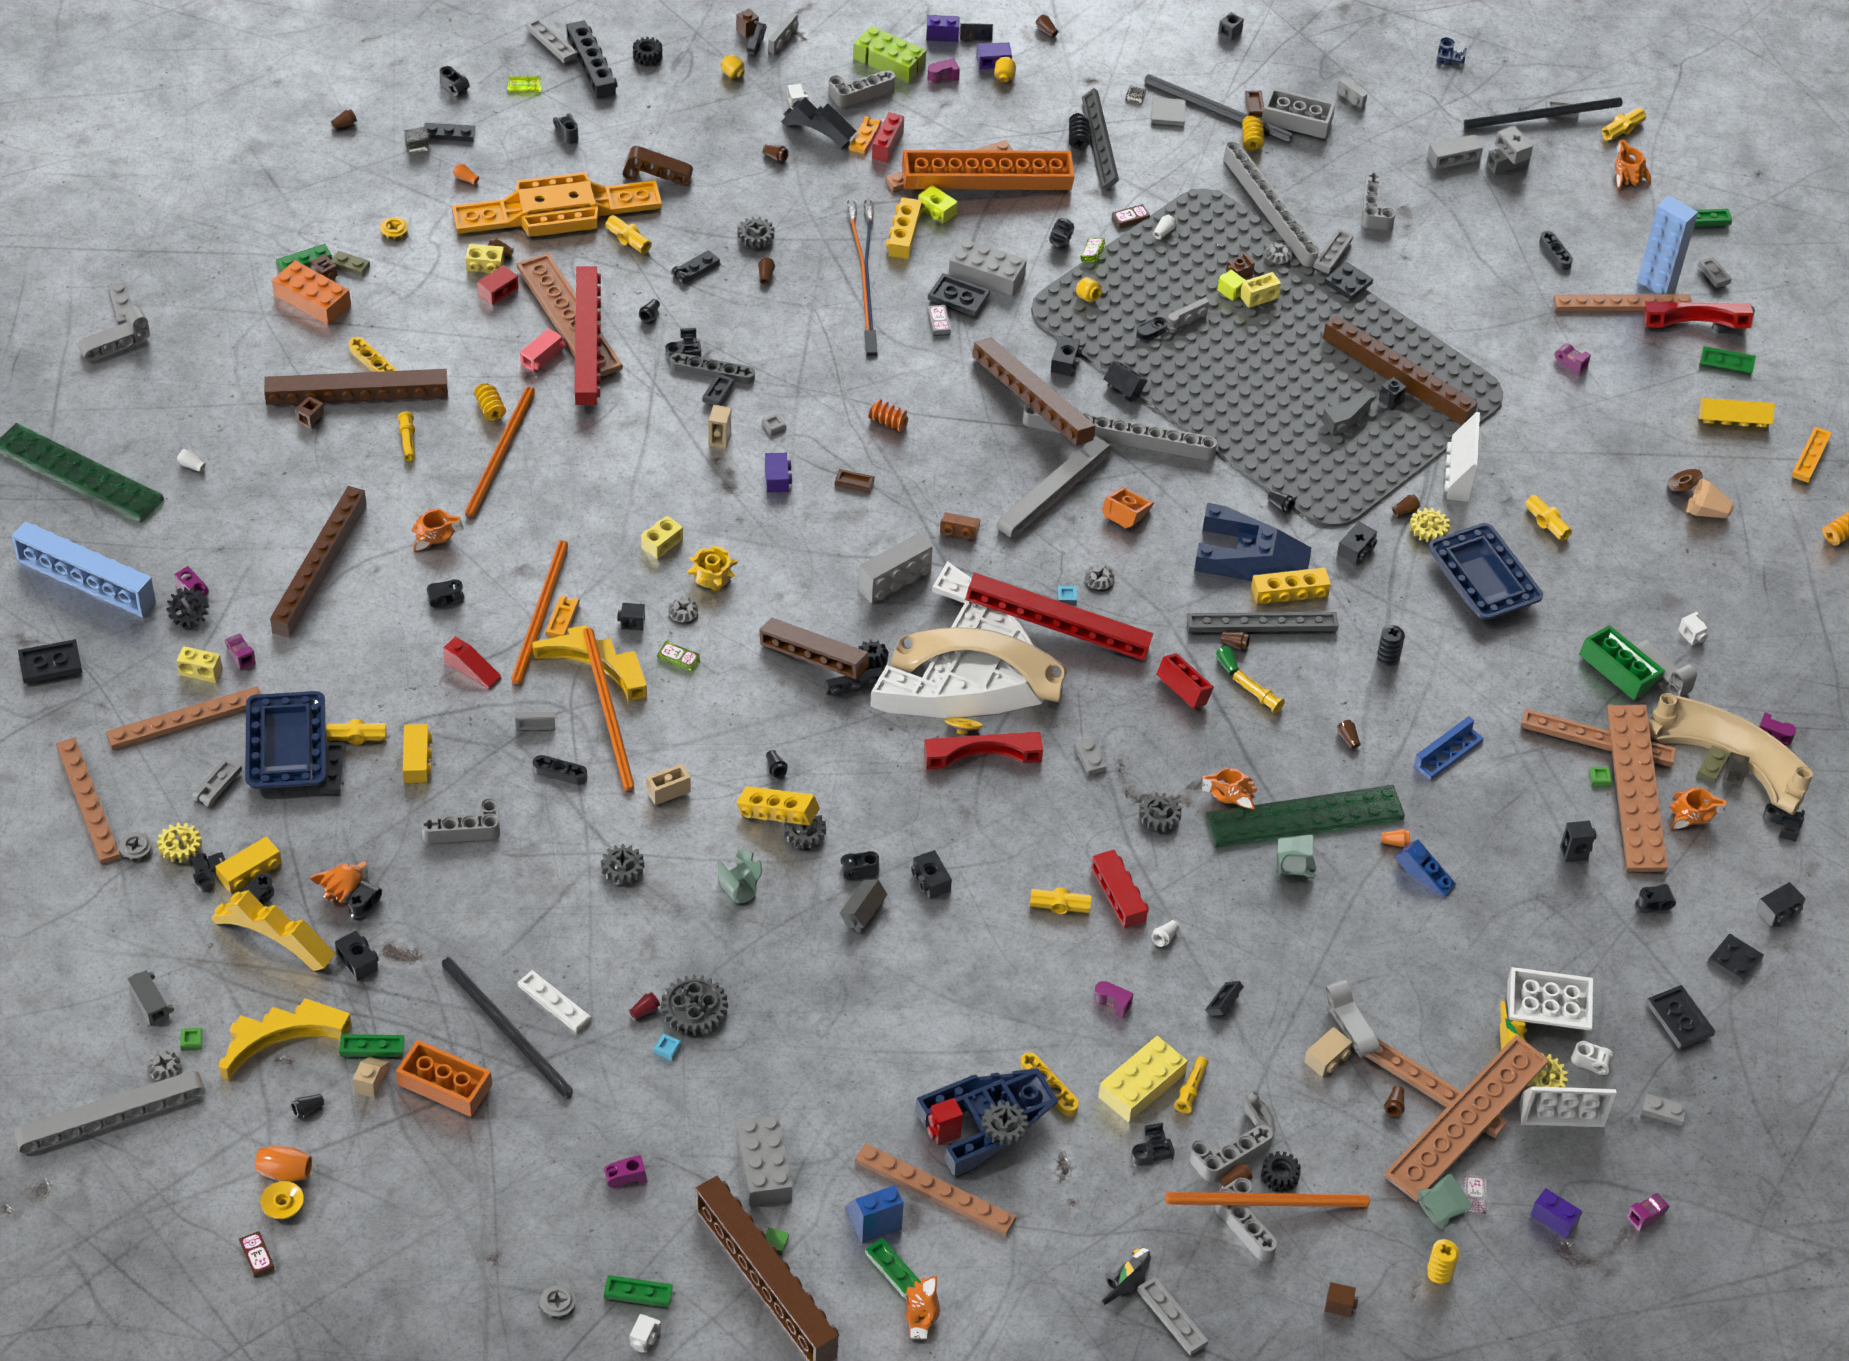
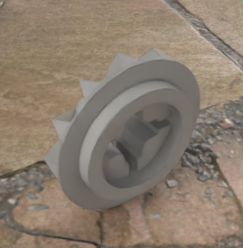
M1274 242V244H1269L1265 248V256L1273 263H1287L1292 258V249L1288 245H1283V243L1277 244Z
M1097 564L1096 567L1090 566L1089 570L1086 571L1085 581L1090 587L1103 590L1113 585L1115 574L1112 573V569H1107L1106 566L1099 567ZM1100 574H1102L1103 577L1101 576V577L1097 580V576H1099Z
M681 597L680 600L674 599L673 603H669L668 613L677 622H689L697 617L698 606L696 601ZM680 607H682V608H686V607H687V611H685V610H683V609L680 610Z
M140 832L127 834L119 843L120 853L124 858L128 857L131 861L134 858L140 860L142 856H147L151 850L150 838ZM138 842L139 847H137L136 850L133 851L132 847H135V845H137Z
M167 1050L163 1053L157 1051V1054L150 1056V1060L147 1062L148 1074L158 1081L176 1076L181 1069L180 1058L176 1056L175 1052L169 1053ZM161 1061L167 1064V1070L161 1066Z
M551 1286L540 1297L542 1311L547 1313L549 1317L557 1316L560 1318L563 1315L568 1316L569 1312L574 1310L575 1296L566 1286ZM556 1296H558L561 1302L558 1308L554 1303Z

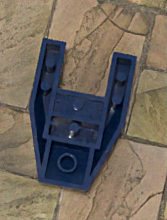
M1207 503L1202 531L1238 537L1236 549L1199 543L1194 571L1252 581L1254 575L1308 569L1312 549L1310 546L1277 528L1227 506Z
M1036 1068L1012 1071L1010 1074H999L997 1072L990 1073V1076H969L916 1098L915 1112L924 1127L927 1128L930 1124L928 1116L931 1112V1106L955 1098L961 1112L968 1111L981 1133L949 1145L945 1149L944 1161L953 1176L956 1177L973 1170L1008 1145L1007 1141H1004L1003 1145H1000L999 1140L993 1143L992 1137L986 1138V1131H982V1116H984L985 1109L990 1110L991 1104L995 1107L998 1106L999 1101L1002 1105H1005L1007 1101H1009L1010 1106L1017 1104V1110L1023 1109V1115H1027L1028 1129L1058 1103V1099L1040 1070Z

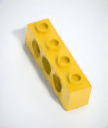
M902 197L900 204H897V215L893 216L892 222L894 227H890L889 237L891 238H887L886 249H889L888 256L909 259L921 216L922 200Z
M1326 568L1254 575L1251 590L1256 605L1327 597L1329 596L1331 583Z
M749 786L745 787L736 802L742 817L809 826L820 809L813 794Z

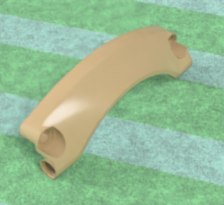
M948 627L907 634L899 639L898 646L895 648L892 656L891 667L911 674L923 662L942 653L956 650L985 652L1001 658L1016 668L1029 682L1039 699L1060 702L1062 694L1061 684L1067 673L1064 664L1034 645L1007 634L981 628ZM906 638L912 640L913 645L911 648H907L904 645ZM1054 667L1061 669L1062 674L1060 677L1053 674L1052 670Z
M1664 693L1660 696L1658 706L1653 711L1652 718H1648L1651 739L1661 744H1687L1711 749L1713 745L1729 752L1730 758L1742 764L1758 778L1766 789L1772 805L1791 815L1797 812L1805 792L1809 788L1813 771L1789 748L1753 723L1723 709L1670 693Z

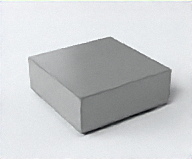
M778 413L762 419V425L770 435L786 430V424Z

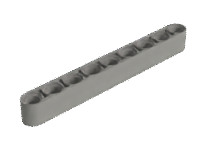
M1095 436L1093 441L1085 444L998 520L996 529L1010 538L1017 536L1107 458L1112 450V445Z
M190 1071L22 1125L14 1130V1137L19 1152L28 1154L198 1099L205 1094L206 1090L199 1072Z

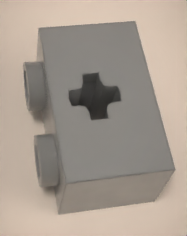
M1515 126L1498 131L1495 145L1513 164L1531 158L1533 145Z

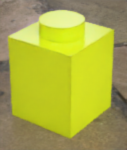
M1230 270L1219 277L1218 291L1234 301L1240 297L1242 282L1246 280Z

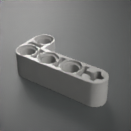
M885 70L846 83L841 76L834 75L829 78L828 93L839 107H849L892 92L895 87V74L890 70Z
M1375 171L1368 172L1364 186L1361 223L1366 228L1391 230L1394 225L1396 212L1392 208L1379 206L1381 174Z
M138 306L130 307L126 311V323L81 339L78 343V348L87 361H94L146 341L150 337L148 320Z
M1648 640L1635 645L1665 670L1656 683L1666 693L1682 697L1693 690L1697 673L1692 665L1686 664L1678 669Z
M493 798L484 799L480 805L481 814L428 817L423 819L421 822L422 840L432 844L496 839L500 835L497 800Z
M1344 979L1326 986L1331 1013L1346 1037L1352 1041V1046L1358 1056L1361 1058L1379 1051V1042L1353 1002L1352 991L1347 980Z
M1259 1125L1217 1151H1214L1206 1141L1196 1140L1191 1145L1189 1161L1206 1181L1216 1182L1238 1164L1248 1163L1269 1150L1273 1131L1269 1126Z
M1239 1178L1218 1192L1242 1193L1239 1191H1244L1245 1193H1251L1253 1187L1248 1179ZM1215 1205V1211L1260 1261L1269 1262L1274 1258L1277 1240L1247 1206Z

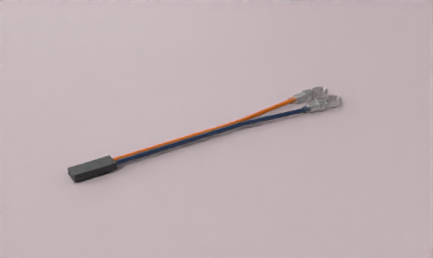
M848 198L846 202V207L848 208L847 216L852 225L862 267L866 330H864L866 356H877L876 330H873L868 268L874 202L870 198L872 205L867 207L865 205L867 199L865 198L863 203L865 208L864 215L868 224L864 261L855 227L857 202L853 198L855 205L850 207L848 205L850 199Z

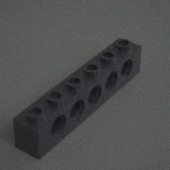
M585 20L566 24L567 38L572 48L577 51V59L596 98L616 95L617 80L613 78L612 69L608 67L606 57L602 56V49L598 47L597 39L592 34L591 26H588Z

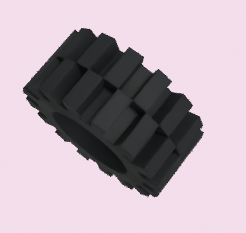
M642 37L641 40L637 39L633 43V59L639 65L642 63L643 66L647 64L652 66V63L656 65L662 59V43L653 37L651 39L649 37H646V39Z
M1276 1151L1275 1156L1271 1153L1269 1158H1265L1261 1177L1262 1182H1266L1267 1188L1272 1186L1271 1191L1275 1192L1276 1189H1279V1193H1282L1283 1189H1285L1286 1192H1289L1290 1188L1293 1190L1295 1185L1298 1184L1301 1165L1298 1164L1297 1158L1293 1160L1292 1154L1286 1156L1287 1152L1283 1151V1154L1280 1155V1152ZM1277 1167L1284 1168L1289 1172V1175L1278 1176L1273 1172V1169Z

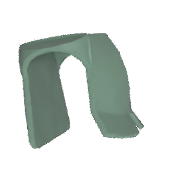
M1313 835L1278 838L1277 866L1279 874L1316 877L1315 874L1310 872V870H1316L1313 857Z
M738 849L736 855L737 867L728 870L721 860H717L718 883L734 903L737 904L748 902L755 897L757 881L762 874L761 861L758 860L754 863V853L748 850Z
M1447 1174L1431 1189H1422L1417 1192L1418 1202L1434 1226L1439 1229H1445L1451 1218L1463 1214L1472 1208V1204L1452 1174Z

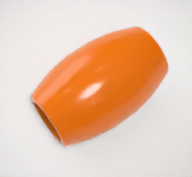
M293 1147L259 1148L255 1158V1171L267 1178L278 1181L295 1182L306 1180L309 1178L312 1169V1156Z

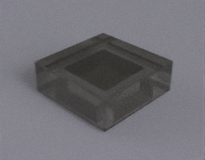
M1130 85L1125 100L1141 104L1146 94V89Z

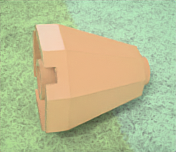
M1700 479L1693 490V498L1690 497L1686 512L1695 516L1726 518L1727 515L1730 516L1734 509V506H1732L1733 501L1711 482Z

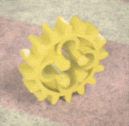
M1424 508L1422 512L1418 509L1417 514L1413 513L1410 520V531H1414V536L1419 535V540L1424 538L1426 542H1429V540H1434L1448 534L1450 520L1446 519V514L1441 515L1440 510L1435 512L1434 508H1431L1430 511Z
M177 823L176 827L170 824L169 830L163 829V835H158L159 841H157L159 854L163 855L165 860L171 858V862H174L178 859L182 863L184 858L188 861L191 855L197 856L196 851H201L202 839L200 832L195 830V826L189 828L188 823H185L184 826H180V823ZM175 835L179 836V841L175 839Z
M1548 1054L1549 1063L1528 1086L1565 1088V1084L1568 1082L1565 1076L1568 1072L1562 1070L1564 1064L1559 1065L1557 1063L1558 1058L1553 1060L1551 1059V1054Z

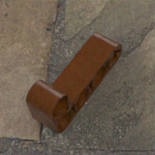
M633 146L625 160L622 174L624 178L634 180L637 178L639 171L685 186L691 182L693 167L686 162L641 146Z

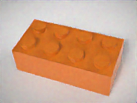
M297 261L292 262L272 279L274 296L327 325L351 306L349 289Z
M418 1039L396 1070L397 1085L472 1117L492 1087L491 1071Z

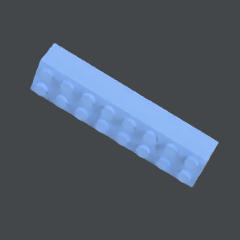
M26 521L12 535L17 561L141 617L156 603L152 578L146 573L138 572L130 566L120 564L114 559L102 556L98 552H93L82 545L71 542L67 538L57 536L51 531H46Z

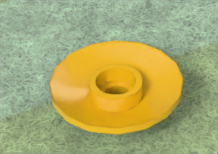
M945 718V722L956 728V733L968 734V731L980 729L983 725L980 722L965 718Z
M279 1181L269 1185L263 1191L260 1199L262 1211L274 1219L293 1217L300 1211L304 1202L302 1190L296 1184L289 1181Z

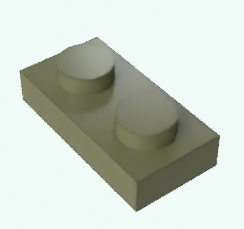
M338 251L331 260L337 266V269L361 277L370 267L369 260Z
M1712 745L1698 770L1697 776L1715 784L1730 753Z

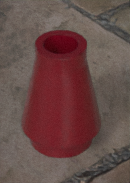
M652 992L649 994L645 993L629 1010V1013L634 1020H637L640 1017L657 1011L660 1002Z

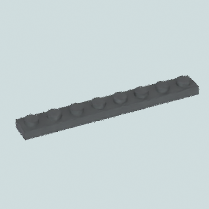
M1093 88L1081 98L1086 118L1090 122V136L1101 184L1104 189L1108 190L1119 181L1099 93Z
M1337 612L1187 613L1188 632L1338 631L1339 628Z

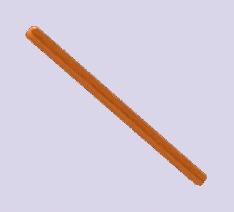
M527 386L467 505L465 510L466 517L473 518L535 394L533 387Z
M560 540L558 542L511 677L513 684L520 685L522 683L533 651L532 642H535L538 637L568 549L567 541Z
M585 628L583 635L622 784L625 791L634 790V781L593 628Z
M1166 1192L1165 1203L1167 1205L1368 1207L1370 1203L1369 1195L1228 1192Z

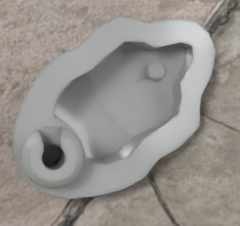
M1250 1091L1243 1101L1246 1115L1256 1127L1266 1125L1274 1133L1275 1119L1267 1105L1259 1099L1258 1093Z

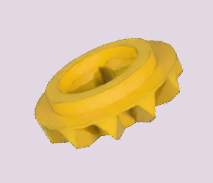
M388 218L380 225L382 235L387 236V238H402L403 234H407L408 224L401 218Z

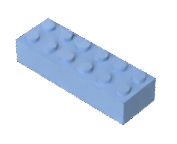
M1671 196L1666 197L1657 205L1637 278L1638 283L1657 294H1670L1677 288L1698 214L1696 210Z

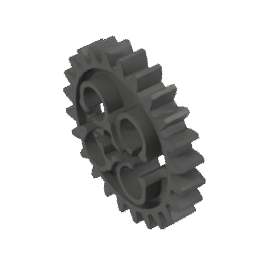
M686 975L685 981L677 978V985L671 982L670 989L665 988V994L662 995L661 1009L662 1016H665V1022H670L671 1028L677 1026V1032L684 1029L685 1035L689 1031H692L694 1036L697 1031L704 1035V1029L712 1032V1025L718 1028L719 1021L724 1022V1015H727L728 1001L727 994H724V988H719L718 982L712 984V978L704 981V975L700 979L693 975L690 980ZM684 989V1004L679 1006L681 1004V992ZM705 1005H708L709 1017L707 1018V1021H705L704 1018Z

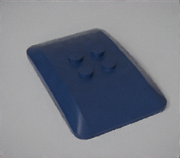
M1481 523L1448 534L1429 543V550L1441 570L1468 606L1481 619L1489 620L1538 603L1543 598L1542 590L1495 528L1488 523Z
M319 691L250 696L246 700V785L251 789L322 784L326 779V710L324 694Z

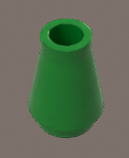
M1224 646L1217 650L1216 659L1227 670L1229 675H1234L1239 668L1233 649H1230L1229 646Z

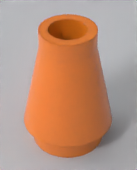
M458 163L453 170V175L456 179L476 185L479 180V176L466 164Z
M1403 828L1382 832V844L1404 848L1410 844V830Z

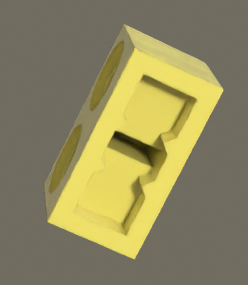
M469 244L466 255L467 271L492 273L494 270L502 267L505 260L504 247Z
M1273 272L1243 281L1240 297L1248 308L1278 299L1281 282Z
M669 516L664 517L662 520L657 521L649 530L643 532L641 535V548L656 559H659L683 540V526Z
M183 646L176 660L180 676L212 683L217 682L223 669L220 654Z

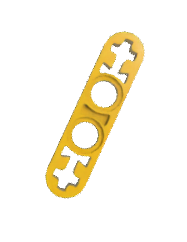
M353 337L349 340L350 352L372 372L397 371L363 338ZM367 353L372 354L370 357H364L363 355ZM377 363L383 364V365L380 366V367H375V366H374V365L377 364Z
M1031 1052L1024 1053L1020 1059V1069L1038 1068L1041 1074H1046L1048 1076L1046 1081L1050 1088H1059L1061 1090L1060 1094L1055 1095L1058 1099L1055 1107L1065 1116L1075 1115L1079 1106V1101L1075 1095L1036 1054ZM1066 1103H1067L1068 1105L1073 1104V1107H1072V1108H1071L1070 1106H1067V1107H1066L1065 1104H1066Z

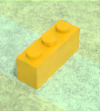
M428 724L404 725V783L428 782V774H432V764L428 763V759H432V747H429V744L433 743V735L428 730Z
M266 836L215 866L217 879L230 893H233L250 883L258 874L277 868L282 861L280 851Z

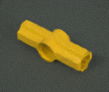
M1636 108L1626 115L1622 113L1617 115L1612 123L1602 128L1603 138L1608 141L1622 133L1628 135L1636 125L1646 120V114L1642 108Z
M614 215L608 218L605 223L606 228L616 234L618 240L623 245L629 244L643 254L649 252L652 242L640 234L636 225H628Z
M1535 494L1530 496L1525 502V507L1536 516L1537 523L1541 528H1548L1561 541L1567 540L1572 534L1573 530L1561 519L1557 508H1550Z
M353 719L346 724H326V741H348L352 745H360L364 741H386L387 737L386 723H365L363 720Z
M1062 887L1055 888L1053 891L1032 889L1030 907L1048 908L1056 914H1066L1068 911L1090 913L1092 895L1070 893L1068 889Z

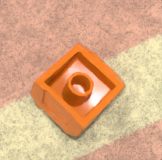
M1121 487L1105 498L1102 512L1105 519L1108 518L1125 529L1141 520L1154 503L1125 487Z

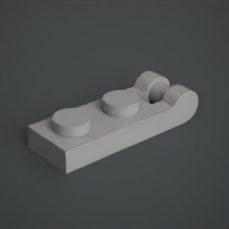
M1203 298L1168 315L1167 331L1174 333L1177 331V328L1189 324L1200 317H1204L1208 314L1209 301Z
M225 757L195 790L192 799L197 802L202 801L205 806L211 808L220 794L242 771V766Z

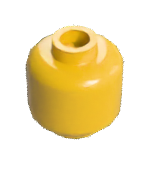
M734 54L726 55L720 63L721 71L730 79L741 78L745 73V63Z
M1002 57L997 60L994 69L995 77L1004 83L1014 79L1016 63L1009 57Z
M1085 277L1078 282L1076 294L1082 300L1092 303L1100 298L1102 287L1099 282Z

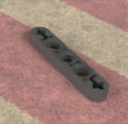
M675 353L670 356V367L676 371L713 378L717 374H721L734 379V382L744 384L752 383L755 380V370L750 366L682 353ZM697 363L699 366L693 367L691 364ZM712 366L716 367L717 369L709 370L708 368ZM726 370H733L734 372H733V373H726L725 371H726Z

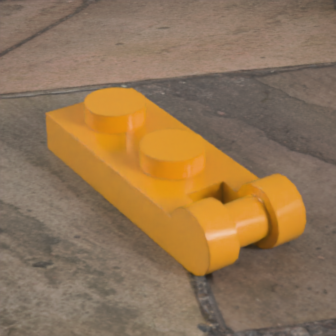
M865 116L860 128L849 144V150L865 155L878 133L882 121L879 119L873 120L871 117Z
M560 595L545 631L547 637L554 638L567 634L574 614L579 607L580 599H569L567 596Z

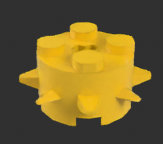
M712 546V548L708 549L706 547L704 550L701 548L694 557L689 558L694 562V566L687 572L694 575L695 582L703 587L717 591L726 585L731 577L736 576L731 571V567L737 564L738 561L731 559L728 551L722 547Z

